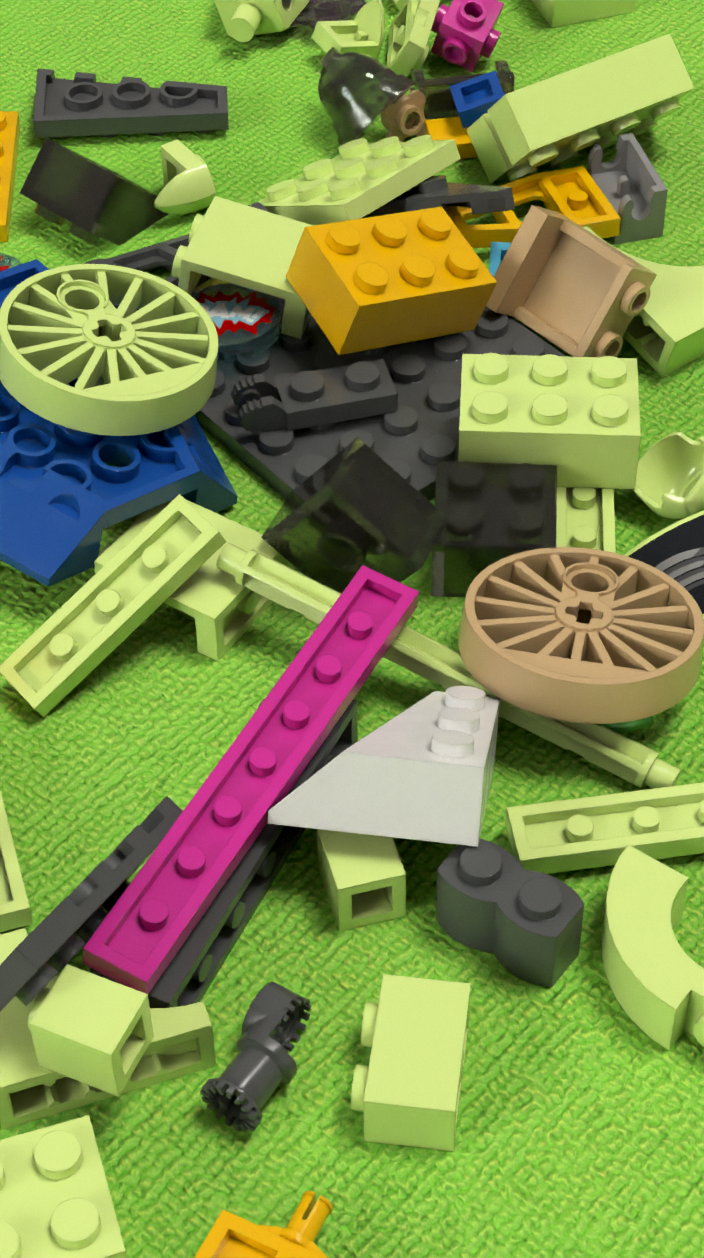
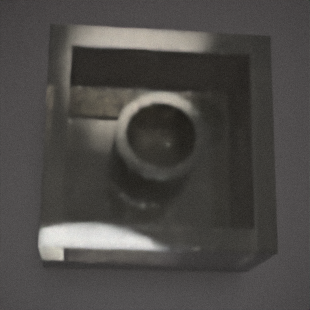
M356 438L291 491L261 538L305 576L342 594L362 565L400 583L422 568L450 519L361 439Z
M437 461L432 537L431 596L466 597L468 588L474 578L494 562L523 551L540 548L556 549L557 465Z

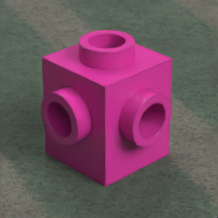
M453 0L450 7L441 4L431 31L437 33L431 52L452 64L459 65L473 72L481 55L490 58L499 40L501 32L495 30V26L504 3L498 0Z

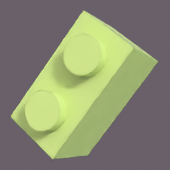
M383 974L379 1003L366 1002L363 1013L361 1046L372 1047L369 1066L356 1064L352 1083L351 1110L364 1111V1141L454 1151L469 1029L471 983Z

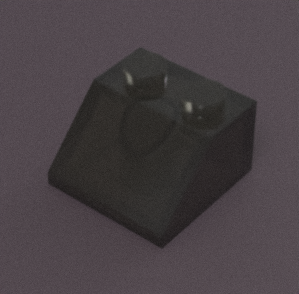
M48 138L45 139L20 191V194L38 203L34 210L36 214L62 226L64 219L72 222L69 232L95 246L100 237L120 246L168 215V213L154 207L157 194Z

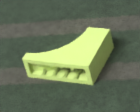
M588 226L583 227L584 229L591 232L598 238L602 239L596 233H594ZM619 250L657 274L650 286V297L646 306L639 314L633 317L623 338L662 378L704 356V265L672 266L659 264Z
M25 928L0 934V965L28 936ZM54 976L44 988L51 989L58 976ZM15 996L0 1012V1124L2 1130L115 1096L38 1065L31 1031L28 1029V1017L36 997L25 1006ZM204 1001L178 1007L150 1008L154 1038L120 1094L216 1066L212 1024Z

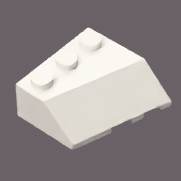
M452 686L447 688L446 692H432L341 752L268 810V824L478 847L494 773L500 698L485 696L486 693L483 690L471 686Z

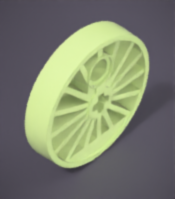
M74 264L56 267L37 273L18 284L7 295L0 308V381L10 395L20 404L55 424L98 435L133 436L154 433L176 426L191 418L207 403L214 389L218 360V335L211 317L199 302L187 292L155 275L128 267L107 264ZM112 303L120 304L118 309ZM74 379H78L74 387L66 385Z

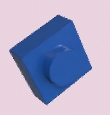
M496 70L449 86L463 129L470 127L483 114L488 113L487 110L504 96Z

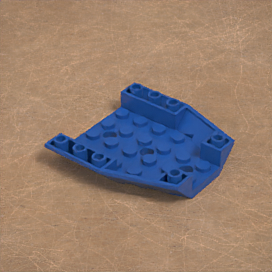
M36 259L0 271V308L7 295L18 284L49 268ZM76 378L66 385L74 387L78 379ZM0 381V560L49 587L94 567V561L99 556L103 529L168 502L179 494L184 499L215 513L237 503L238 496L195 415L171 428L143 435L109 436L86 433L55 424L33 413L10 395Z

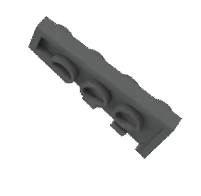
M38 68L33 116L35 138L51 137L63 140L72 136L99 135L111 138L120 134L147 133L158 136L168 132L195 131L204 134L214 132L215 130H229L227 86L166 81L160 88H153L143 82L142 78L123 77L120 83L111 84L97 82L96 74L76 72L74 80L55 78L54 70Z
M168 796L0 965V1012L15 996L27 1006L79 950L87 944L130 885V882L127 880L154 852L183 812Z

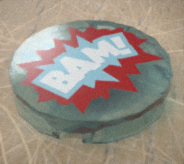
M232 283L208 286L193 292L191 295L206 310L215 325L218 335L217 362L219 363L238 360L237 353H244L251 350V357L261 354L273 345L282 331L281 310L279 301L272 295Z

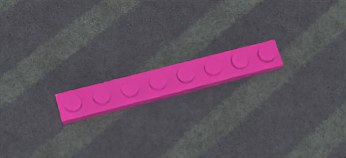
M364 565L361 566L84 946L83 964L124 986L146 994L150 993L268 823V810L286 797L417 608L419 591Z

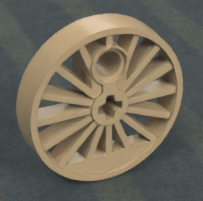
M579 547L540 548L502 558L486 567L474 578L468 588L458 632V649L464 665L483 687L505 702L520 709L567 722L586 724L622 723L659 714L679 703L691 692L701 670L704 619L692 595L676 580L651 565L624 555L597 549Z

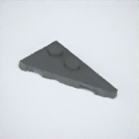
M445 175L431 176L363 218L441 206L447 214V206L471 208L472 215L515 209L512 187L447 182Z

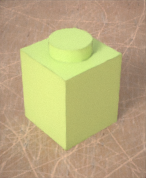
M316 829L318 868L339 932L406 916V873L393 837Z
M66 964L51 989L44 988L37 995L28 1017V1029L31 1031L39 1066L119 1097L154 1038L148 994Z

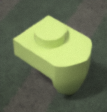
M372 0L366 3L358 11L354 20L317 21L311 38L326 52L328 59L336 64L347 66L352 63L375 62L379 56L385 36V15L382 0Z
M178 139L161 145L164 188L155 199L154 207L162 212L173 215L190 214L209 207L214 196H216V190L210 171L202 157L194 154Z

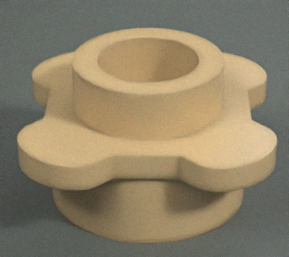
M413 90L408 96L396 94L385 102L381 111V122L388 130L386 138L397 136L399 141L403 142L405 138L410 136L424 135L425 120L428 119L424 115L423 106L426 102V96L422 92Z

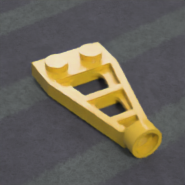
M583 165L536 173L501 185V187H512L515 206L533 200H540L547 209L561 213L581 227L588 226L602 239L619 236L620 216ZM447 206L448 216L472 248L491 247V242L512 243L523 222L518 220L512 210L492 213L498 224L467 225L465 221L486 214L472 215L471 208Z

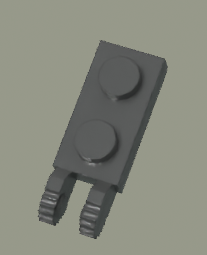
M384 359L359 361L350 365L315 371H302L296 374L274 377V380L263 373L252 375L251 378L246 376L244 379L240 378L238 382H234L235 385L231 387L232 391L230 392L234 405L238 406L240 413L238 417L242 428H245L246 432L251 431V433H259L261 430L268 432L285 428L287 431L392 413L398 409V393Z

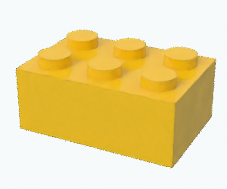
M442 206L307 226L303 230L286 274V278L338 355L474 330L497 284L495 278Z

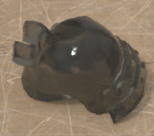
M332 47L320 59L323 69L320 72L321 77L318 83L319 99L333 121L332 126L339 136L338 142L340 146L352 140L362 138L365 134L363 131L391 103H396L415 84V82L403 74L397 75L389 67L367 54L357 52L341 54Z

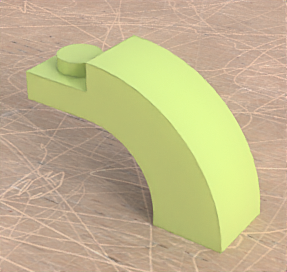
M627 845L613 868L606 897L601 942L603 965L609 985L617 1001L631 1020L651 1039L667 1050L671 1049L683 1031L694 1036L704 1047V968L684 952L673 932L682 920L688 877L636 848Z

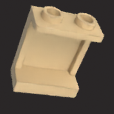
M531 205L494 275L497 284L486 307L495 313L515 317L572 357H617L623 345L622 337L633 317L639 314L646 306L650 297V286L657 274L561 213Z

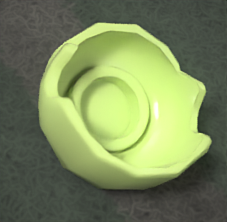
M682 432L670 433L654 443L638 460L636 485L633 490L659 516L668 519H684L704 510V436L699 438V442L690 439Z

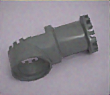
M276 982L266 984L252 1001L242 1025V1036L237 1041L236 1048L238 1054L221 1076L208 1079L200 1092L203 1095V1102L209 1103L207 1107L211 1111L219 1109L215 1116L218 1119L223 1114L227 1116L224 1124L230 1127L233 1123L237 1131L243 1130L245 1132L248 1129L255 1131L261 1123L262 1114L260 1110L279 1085L289 1084L293 1080L298 1070L294 1059L287 1051H291L294 1048V1045L289 1043L291 1039L298 1042L301 1036L296 1034L297 1029L304 1031L307 1026L301 1023V1019L309 1020L310 1014L304 1010L308 1012L311 1010L310 1000Z

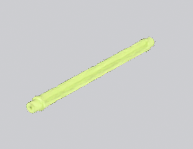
M228 543L221 550L217 559V568L234 576L236 583L287 609H293L305 615L307 619L317 624L321 623L341 595V593L253 549L247 552ZM405 625L383 655L384 658L423 678H429L441 684L445 689L452 686H471L483 690L486 693L485 696L497 697L471 675L464 665L460 653ZM500 699V717L565 750H571L583 756L585 760L640 788H643L645 785L653 789L675 786L681 770L659 759L660 754L604 725L575 723L547 718L520 709Z

